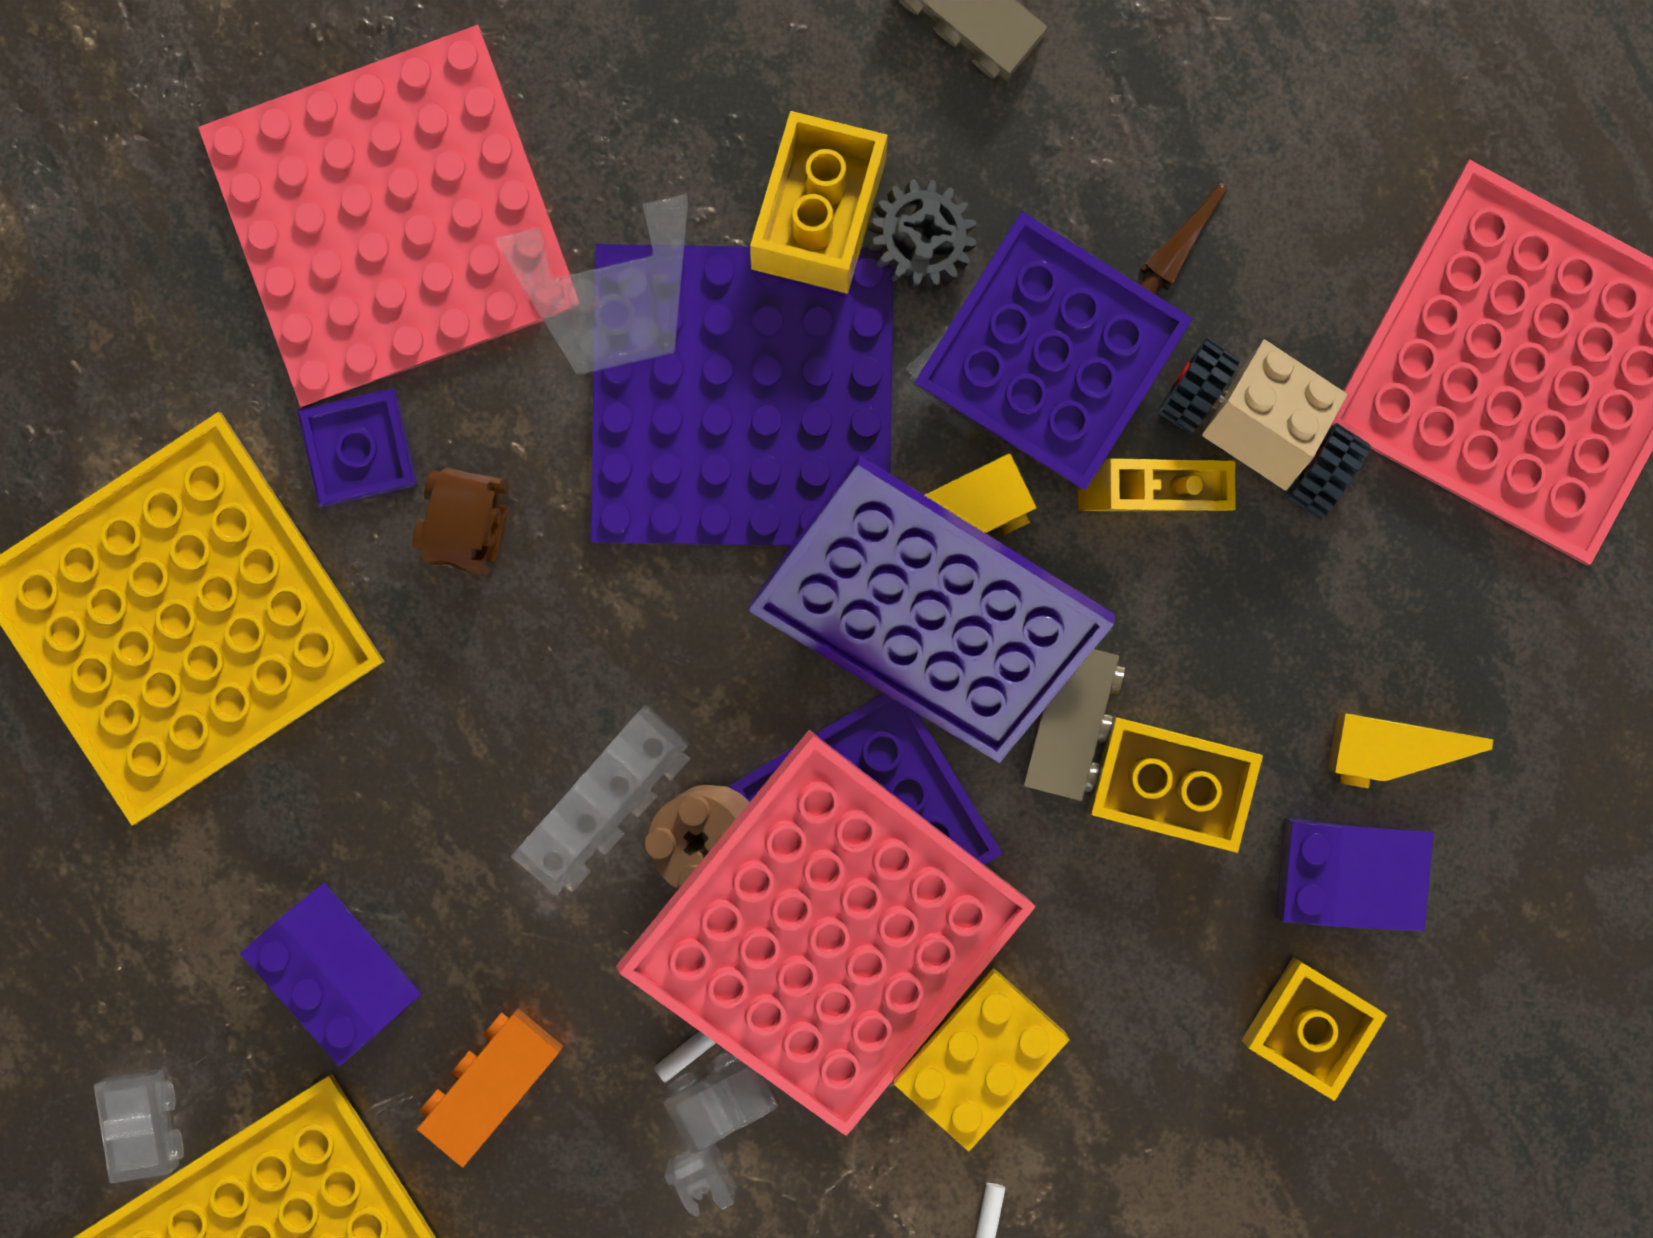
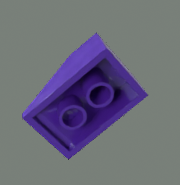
M1284 818L1275 917L1283 922L1332 927L1425 931L1434 832Z

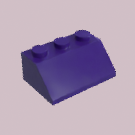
M325 882L278 919L240 953L339 1067L422 994Z

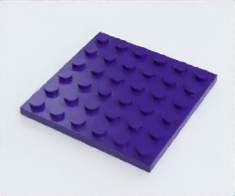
M596 244L591 543L792 546L859 455L890 474L893 281L890 280L893 268L889 264L882 268L876 266L877 261L883 255L881 250L875 251L869 250V248H861L847 294L752 270L750 246Z

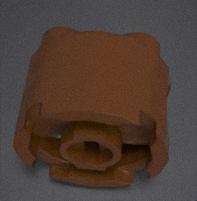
M444 467L441 472L434 470L429 472L424 488V498L429 500L425 519H418L412 540L413 548L422 550L425 564L456 568L480 576H487L490 573L489 565H485V561L495 563L507 521L508 505L499 504L500 494L509 495L507 479L467 473L450 467Z

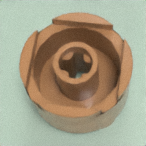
M698 785L686 790L666 803L653 818L649 833L645 839L646 851L661 877L679 889L749 804V801L730 787ZM702 832L708 837L706 843L701 839Z

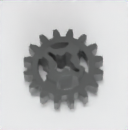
M915 180L908 182L904 193L896 186L892 188L887 194L889 202L880 200L874 208L876 214L881 218H873L867 227L871 232L878 234L868 244L869 250H881L883 254L877 261L876 266L882 268L889 264L893 268L890 280L895 282L902 275L908 277L909 289L913 290L919 285L921 279L925 280L929 290L935 289L940 284V276L947 283L951 282L958 275L956 268L963 270L971 261L964 252L971 251L977 245V240L966 236V233L976 226V221L971 219L964 220L961 215L969 206L967 202L954 205L951 202L954 189L950 187L940 195L936 193V181L930 180L923 190L919 189V185ZM916 205V209L911 216L902 214L899 218L895 217L899 210L907 206ZM917 227L923 229V237L930 239L927 243L921 241V233L915 231ZM945 252L949 253L948 257L942 262L928 265L932 254L943 255Z

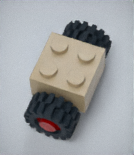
M1207 337L1177 376L1172 389L1166 395L1157 413L1191 435L1211 408H1215L1216 411L1202 436L1285 491L1292 484L1293 486L1288 491L1287 499L1321 520L1332 510L1336 501L1342 497L1345 489L1353 481V477L1363 465L1362 462L1366 459L1368 451L1371 449L1369 443L1339 423L1334 424L1329 430L1348 394L1265 339L1244 364L1228 391H1226L1224 388L1232 378L1231 376L1236 371L1241 359Z

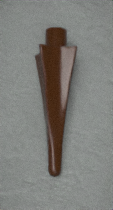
M1224 184L1217 185L1192 217L1145 263L1140 271L1146 275L1139 285L1155 295L1161 287L1168 290L1170 285H1173L1202 228L1226 194L1227 187Z

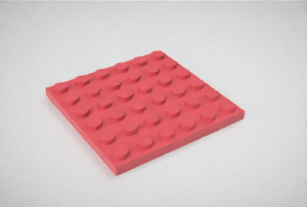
M479 25L198 127L301 408L312 406L582 307Z
M1468 160L1463 166L1343 389L1348 395L1330 427L1332 428L1334 424L1339 423L1369 443L1371 449L1577 561L1585 565H1591L1653 451V258L1474 161Z
M808 730L619 961L616 968L622 976L847 1136L1036 906L1022 893Z

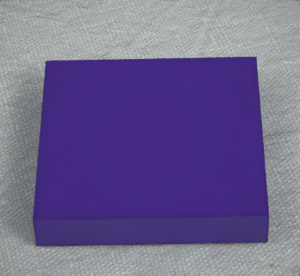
M392 388L297 410L319 507L322 508L418 486L396 389Z

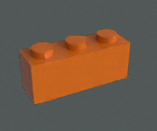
M517 1009L510 1018L501 1012L482 1035L490 1041L482 1052L476 1056L469 1050L450 1073L457 1079L451 1089L446 1094L437 1089L418 1111L425 1117V1120L417 1130L462 1168L563 1048V1045L520 1009Z

